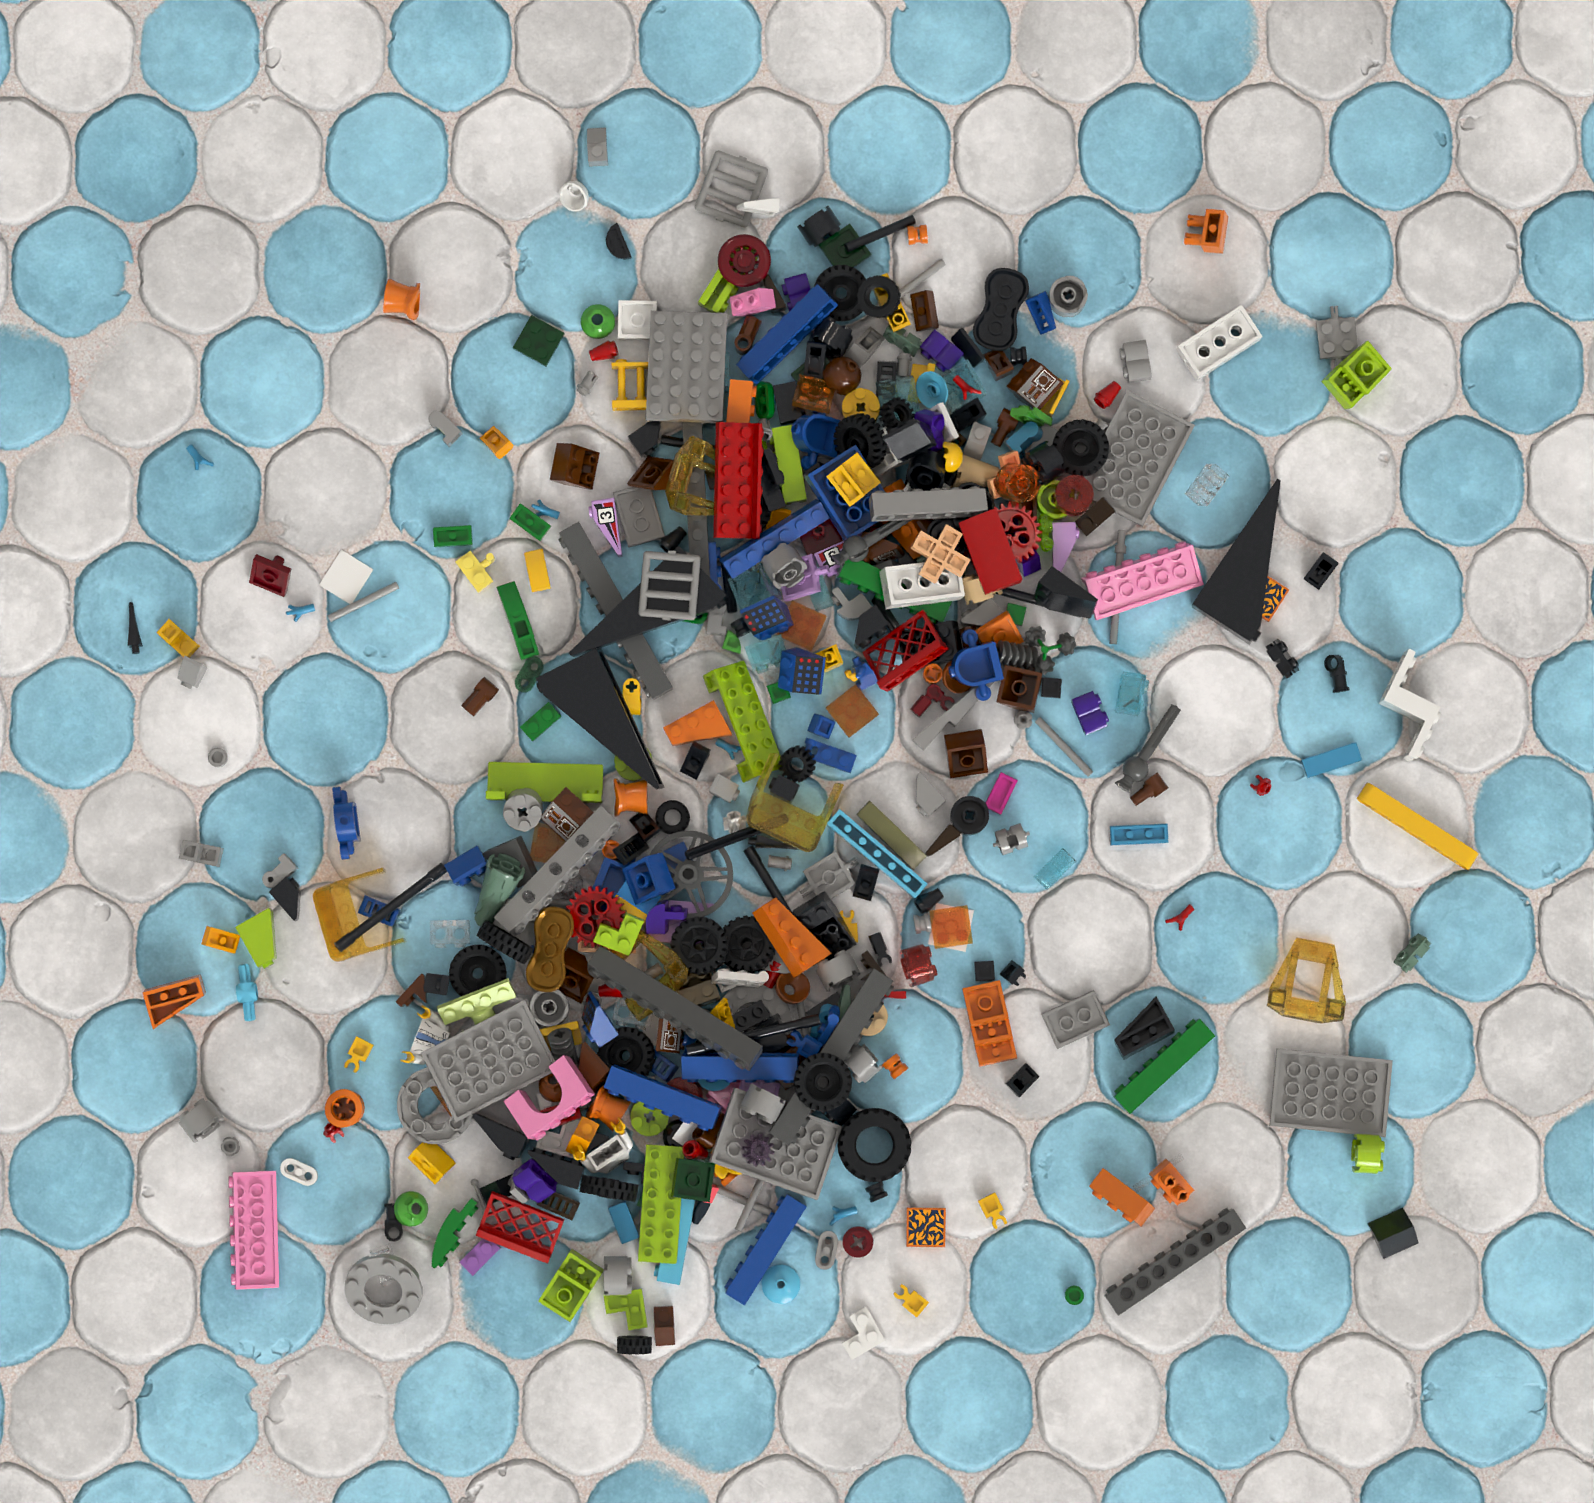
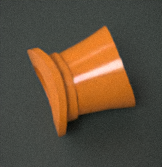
M388 279L384 293L383 313L407 314L409 319L416 320L419 316L420 283H416L415 287H409Z
M614 779L616 796L614 816L617 817L621 812L625 811L648 815L647 781L641 780L624 784L620 783L618 779Z
M603 1085L588 1108L586 1118H598L613 1132L614 1129L610 1123L612 1122L614 1125H617L619 1123L618 1118L622 1119L631 1102L611 1095Z
M340 1089L333 1092L325 1104L326 1118L336 1127L344 1128L356 1124L364 1114L365 1106L363 1099L359 1094L348 1089Z

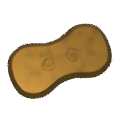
M544 908L539 912L534 922L536 942L534 953L526 968V979L530 987L537 991H556L565 979L564 953L574 930V921L571 914L563 908Z

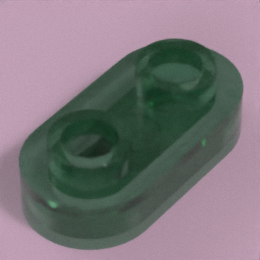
M530 657L526 660L515 679V687L518 691L527 693L533 689L537 682L536 678L544 670V664L540 658ZM537 664V670H532L531 665ZM523 680L528 681V685L526 687H523L521 685V682Z

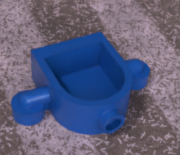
M823 399L815 400L812 403L814 414L799 417L791 427L794 444L799 450L807 453L801 459V466L804 470H808L818 462V456L831 459L837 457L838 454L835 450L838 446L834 445L833 441L837 438L833 437L836 432L835 427L842 420L826 416L829 406L827 401Z
M967 629L962 633L961 638L969 647L963 648L955 654L951 666L948 667L949 675L951 678L955 677L958 682L964 685L978 686L975 689L976 698L986 701L991 696V690L986 684L1004 679L996 643L990 641L976 645L978 634L974 630Z
M333 787L335 829L338 842L340 843L341 859L345 860L350 859V855L354 853L353 842L361 841L357 806L355 802H348L345 790H341V787Z
M605 857L593 885L594 891L598 885H600L601 891L608 887L607 893L615 891L613 895L615 897L626 881L622 869L636 862V858L623 865ZM603 904L600 909L606 911L607 904Z

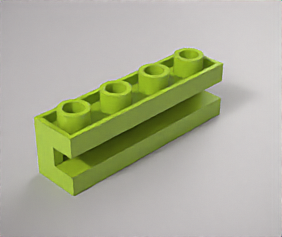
M718 268L700 297L698 305L711 313H724L729 305L727 301L730 296L736 295L739 288L729 283L722 276Z
M792 425L772 428L773 435L770 438V445H774L775 452L772 453H775L779 471L781 470L784 475V484L781 486L780 491L786 505H791L795 502H807L799 450L792 438Z

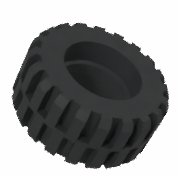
M869 1108L853 1114L844 1123L838 1138V1153L845 1168L855 1177L868 1182H882L891 1179L906 1166L911 1154L912 1143L908 1128L898 1116L885 1109ZM880 1127L890 1134L893 1148L886 1160L880 1163H869L859 1156L856 1149V1141L859 1134L866 1128Z

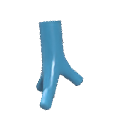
M189 445L186 448L194 459L195 470L199 469V464L214 465L213 462L203 458L193 445Z
M541 500L537 501L539 506L531 505L532 508L540 511L536 513L537 516L546 515L555 519L559 517L560 512L546 507Z
M314 604L301 607L289 605L288 608L292 610L286 611V615L297 614L294 618V621L297 622L303 614L315 611Z
M720 738L715 743V745L726 750L732 760L735 758L733 752L737 753L741 750L740 746L732 745Z
M833 1206L832 1210L838 1213L833 1215L834 1218L829 1224L833 1226L836 1221L844 1217L858 1214L856 1206L846 1209H839Z

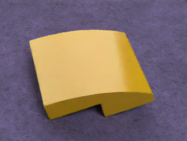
M858 452L826 476L849 506H852L881 483Z

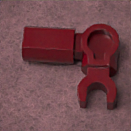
M932 684L926 688L925 696L921 695L910 710L916 716L921 717L932 704V699L936 703L939 702L940 707L944 711L948 710L945 706L946 700H949L952 704L955 701L952 697H946L938 685Z

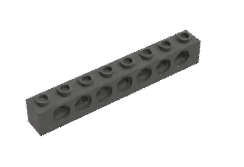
M1228 1208L1223 1209L1218 1213L1219 1217L1214 1221L1212 1219L1207 1220L1202 1224V1229L1199 1231L1193 1230L1188 1233L1186 1240L1183 1242L1178 1240L1172 1244L1170 1251L1167 1253L1162 1251L1154 1257L1155 1261L1151 1264H1148V1262L1144 1263L1138 1268L1139 1272L1134 1275L1130 1273L1122 1278L1123 1283L1118 1286L1114 1284L1106 1289L1107 1293L1104 1296L1116 1314L1119 1316L1244 1231L1246 1226L1235 1210L1232 1208L1230 1210ZM1220 1222H1225L1227 1225V1230L1224 1233H1219L1217 1230V1225ZM1204 1233H1209L1211 1236V1241L1208 1244H1204L1201 1241V1236ZM1188 1244L1195 1246V1252L1191 1255L1185 1252V1247ZM1172 1255L1179 1257V1263L1175 1266L1169 1263V1258ZM1156 1266L1163 1268V1274L1159 1277L1153 1274V1269ZM1139 1277H1146L1147 1285L1145 1287L1137 1285ZM1123 1288H1130L1131 1296L1129 1298L1121 1296Z

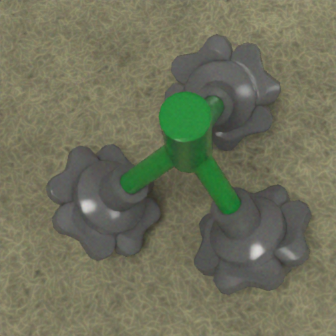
M1041 626L1030 627L1029 631L1025 632V643L1030 647L1041 646V651L1043 652V654L1038 656L1036 664L1032 666L1035 668V672L1046 675L1048 672L1053 671L1055 662L1051 660V656H1047L1050 650L1058 648L1065 656L1074 653V648L1077 645L1075 638L1070 636L1068 632L1060 634L1059 640L1056 642L1057 644L1052 646L1044 645L1046 631L1042 630Z

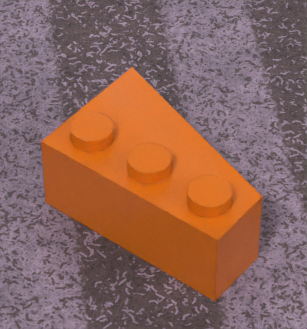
M730 379L726 422L750 423V417H754L755 405H752V397L756 398L757 386H754L753 381Z
M714 700L663 727L672 746L732 736Z
M201 974L148 988L142 992L152 1028L155 1029L205 995L206 991Z
M1102 1168L1089 1186L1093 1190L1092 1194L1099 1200L1104 1198L1108 1201L1107 1206L1115 1212L1119 1209L1123 1213V1218L1130 1223L1134 1221L1141 1227L1155 1209L1147 1200L1104 1168Z

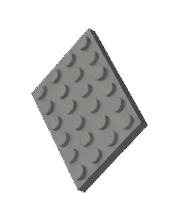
M651 310L646 421L723 422L727 313Z
M1127 390L1105 432L1109 442V454L1106 462L1096 473L1082 477L1075 493L1095 503L1104 497L1115 509L1116 514L1143 527L1195 425Z
M525 1000L420 1053L455 1123L551 1074L549 1066L555 1062Z
M1276 1049L1269 1126L1346 1134H1371L1386 1137L1393 1060Z
M734 1088L709 1162L818 1200L842 1126L809 1114L808 1116L811 1119L806 1127L801 1126L797 1132L800 1134L795 1144L790 1143L788 1146L769 1134V1131L775 1124L774 1121L772 1124L758 1118V1113L754 1116L741 1109V1103L747 1092Z

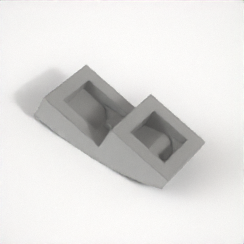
M183 840L179 859L220 867L224 848Z

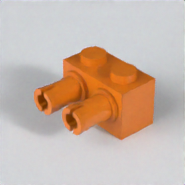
M1206 209L1205 216L1189 214L1187 226L1203 227L1202 234L1185 233L1184 244L1199 245L1204 252L1223 254L1229 218L1225 210Z
M1164 1159L1149 1173L1153 1178L1150 1182L1157 1189L1161 1188L1165 1192L1163 1197L1169 1203L1174 1202L1178 1206L1181 1202H1186L1189 1199V1195L1195 1191L1167 1159Z

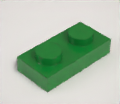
M521 503L509 518L539 541L544 538L552 527Z
M471 525L433 528L434 547L473 545Z
M548 702L521 725L520 728L533 742L559 720L561 715Z

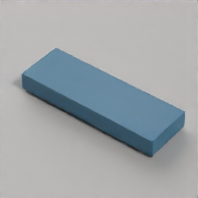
M1355 742L1303 759L1301 762L1306 777L1310 778L1362 761Z
M1168 824L1110 826V846L1169 843Z

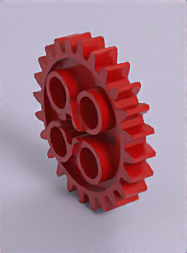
M1009 502L1005 508L1003 503H1001L999 509L997 507L993 509H997L1005 534L1008 531L1014 533L1022 528L1027 529L1026 531L1016 532L1013 537L1011 534L1006 535L1014 558L1020 564L1022 557L1027 561L1029 555L1033 556L1035 554L1033 549L1037 550L1039 548V545L1036 543H1040L1042 539L1037 536L1041 535L1042 531L1037 530V528L1041 524L1034 522L1037 516L1031 518L1032 510L1027 513L1025 512L1026 506L1019 509L1018 503L1012 507ZM1013 518L1019 519L1020 522H1021V525H1020V526L1015 525V524L1013 523L1012 519H1013ZM1018 537H1025L1027 539V543H1021Z
M598 885L594 891L593 887L589 886L588 892L585 888H582L581 894L578 892L574 893L576 899H569L572 905L566 906L570 910L569 913L574 921V933L571 937L578 936L577 943L584 941V947L588 946L589 943H591V948L596 947L597 943H594L593 939L597 932V926L599 927L600 923H603L604 920H608L611 927L619 930L624 918L622 914L627 912V910H621L624 903L617 902L620 896L613 897L615 891L607 893L608 887L601 891L600 885ZM600 901H604L607 904L606 911L600 909ZM582 904L588 906L589 911L587 914L581 911ZM592 915H599V919H593ZM586 923L592 926L591 933L585 931L584 926Z

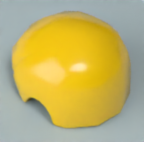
M944 441L943 457L946 459L945 470L953 473L962 464L963 452L957 444Z

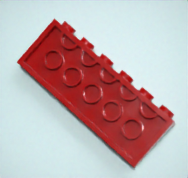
M716 422L713 538H760L762 532L760 515L762 514L761 495L763 492L761 486L763 468L761 463L763 457L762 438L764 436L762 423Z

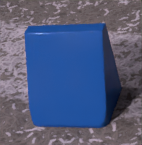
M814 714L807 731L829 739L836 722L822 715Z

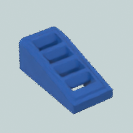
M1046 291L1025 300L1040 335L1056 329Z
M365 895L358 913L370 918L375 904L379 905L377 911L387 904ZM368 901H370L372 904L368 913L364 912ZM397 908L392 912L389 921H386V918H384L380 922L394 927L400 909Z
M654 1049L655 1056L658 1058L652 1065L651 1072L665 1082H669L679 1067ZM664 1061V1064L661 1066L659 1071L656 1070L660 1063ZM670 1066V1068L667 1070V1072L665 1073V1075H663V1073H664V1071L667 1069V1067Z

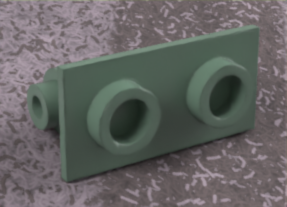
M887 326L883 337L889 343L902 349L904 353L915 357L922 344L921 339L911 333L907 337L903 336L906 332L904 328L893 333L890 326Z
M1418 933L1410 939L1406 948L1398 953L1393 963L1400 966L1405 973L1408 970L1411 971L1418 962L1414 956L1417 954L1422 958L1430 949L1431 943L1426 937Z

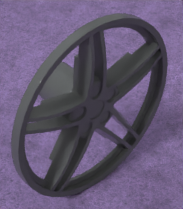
M697 831L673 833L662 839L650 853V855L663 853L666 858L678 864L675 869L668 864L667 866L669 871L675 875L673 882H676L679 887L661 901L668 900L681 890L686 889L697 913H690L685 919L697 916L705 917L716 911L727 899L733 884L732 862L724 847L718 850L722 854L727 867H701L699 865L701 856L697 857L696 861L685 859L682 862L660 850L668 842L680 837H693L689 849L694 848L697 838H701L700 845L704 843V840L708 842L715 840L713 837ZM704 871H727V875L704 877ZM727 879L722 896L714 905L707 908L700 883ZM693 889H698L704 911H700L692 893Z

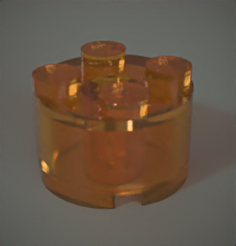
M1011 462L1004 465L998 471L993 482L998 494L1003 499L1018 503L1029 502L1034 499L1040 487L1038 485L1039 475L1033 467Z

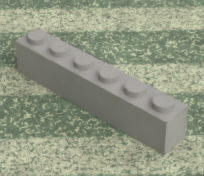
M977 486L968 489L954 487L949 490L934 488L930 491L914 489L911 492H904V490H895L889 493L875 491L869 498L871 522L973 517L988 511L986 489Z

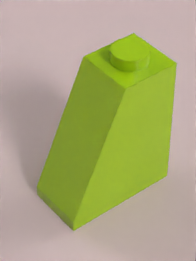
M268 908L235 927L257 967L263 966L264 969L273 965V960L277 958L273 911L271 908Z

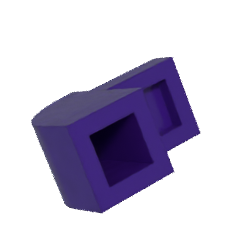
M669 900L658 902L647 915L646 934H666L669 931V919L684 920L688 916V908H682V905H671L669 907Z

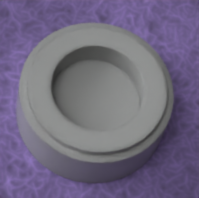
M214 748L208 754V761L214 767H222L227 763L228 755L225 750Z

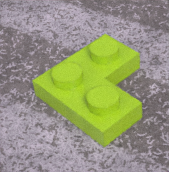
M625 913L619 930L600 923L593 942L629 956L644 923V919Z
M642 1288L632 1290V1294L604 1296L606 1314L626 1311L628 1330L648 1327Z

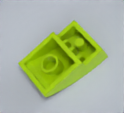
M1366 341L1340 362L1321 382L1344 409H1350L1364 395L1369 394L1392 368L1371 343Z
M571 1249L538 1302L571 1322L604 1269Z

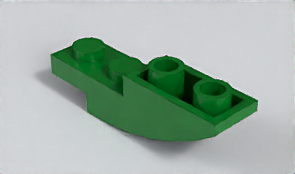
M515 581L497 586L496 588L520 660L539 655L534 634Z
M474 1198L469 1200L461 1212L453 1208L441 1226L432 1255V1267L434 1269L437 1266L441 1268L448 1260L446 1255L449 1251L454 1252L460 1245L458 1242L460 1237L455 1231L460 1232L466 1225L464 1220L467 1216L472 1217L478 1210L476 1205L479 1202Z

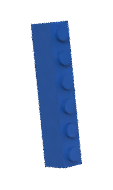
M817 284L774 327L769 329L767 334L760 341L756 342L753 348L743 355L736 365L749 380L757 385L838 304Z
M815 499L762 532L759 539L749 540L719 560L728 575L733 579L759 563L765 555L776 549L779 544L786 543L788 545L830 517L821 502Z
M684 1052L681 1056L682 1079H687V1082H698L699 1079H706V1082L725 1080V1082L732 1083L737 1082V1080H745L747 1083H753L756 1080H764L765 1083H774L776 1080H783L784 1083H794V1076L800 1065L799 1053H762L750 1071L745 1068L740 1069L734 1064V1061L729 1058H722L718 1052H705L693 1056H688V1053Z
M615 1064L611 1066L604 1088L608 1089L607 1092L612 1095L626 1096L625 1099L630 1102L644 1103L643 1106L648 1109L662 1110L661 1113L666 1116H678L680 1121L687 1124L691 1122L696 1123L698 1128L705 1131L715 1128L722 1106Z
M789 1194L785 1197L783 1195L776 1203L778 1206L775 1213L771 1211L766 1219L767 1227L765 1230L760 1229L755 1237L758 1239L755 1246L750 1245L745 1255L748 1257L745 1262L740 1261L734 1270L737 1272L735 1278H729L724 1286L727 1289L725 1294L744 1306L807 1207Z

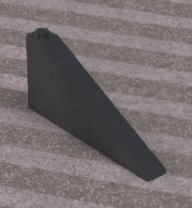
M1279 479L1275 481L1192 604V608L1249 645L1252 641L1256 642L1261 635L1260 628L1281 482Z
M680 546L674 550L679 554H687ZM663 560L653 571L692 574L693 562ZM701 568L696 616L713 611L716 608L721 609L728 602L726 600L728 598L726 593ZM649 578L648 590L690 593L691 581ZM640 583L569 654L575 657L595 648H602L683 620L671 619V621L662 620V618L640 616L638 614ZM647 597L646 609L688 612L689 601Z
M595 648L536 678L538 681L536 685L540 693H543L546 698L656 790L665 788L601 648Z

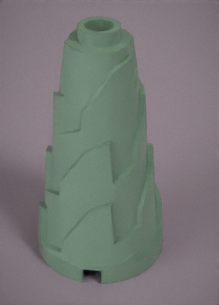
M499 853L498 857L494 858L495 854H492L486 863L485 876L474 913L476 914L474 917L475 921L479 926H482L485 920L490 923L494 922L495 915L505 905L507 899L524 876V866L520 869L521 863L511 856Z

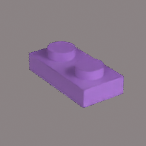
M482 1239L459 1263L474 1276L500 1247L496 1243Z

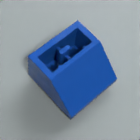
M475 846L444 866L453 883L463 887L472 881L471 877L475 875L479 877L485 874L487 860L479 846Z

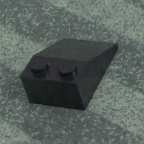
M1053 566L1039 580L1033 597L1039 606L1045 607L1048 610L1091 619L1098 602L1096 597Z
M478 1113L473 1114L472 1117L500 1151L504 1152L502 1156L511 1160L521 1157L528 1141L525 1134Z

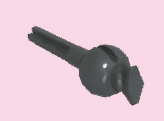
M911 520L889 521L863 538L853 535L844 541L843 551L832 555V558L840 566L848 559L852 562L862 561L869 552L868 547Z
M1171 704L1138 756L1129 757L1124 762L1123 774L1125 776L1115 782L1122 790L1132 793L1133 782L1143 781L1147 777L1148 760L1181 711L1176 705Z

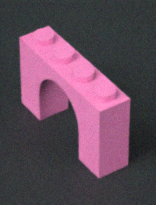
M563 1055L549 1066L562 1089L561 1101L553 1111L549 1113L540 1112L527 1093L522 1090H517L503 1101L528 1139L540 1140L543 1138L547 1130L559 1126L564 1117L573 1115L576 1112V1108L589 1103L591 1097L595 1094L570 1056Z

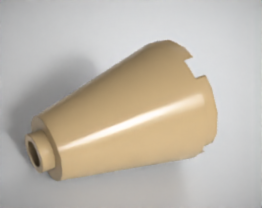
M963 454L962 464L957 469V475L950 488L959 487L966 482H973L985 488L988 487L986 480L1002 475L999 467Z

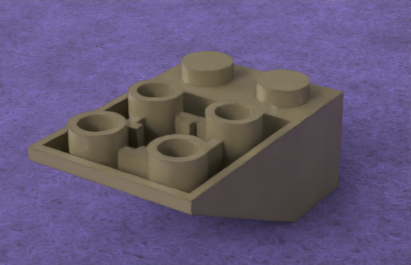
M701 943L694 945V949L702 950ZM672 953L665 955L678 994L699 1007L721 1000L716 984H712V972L705 975L688 973L678 966Z

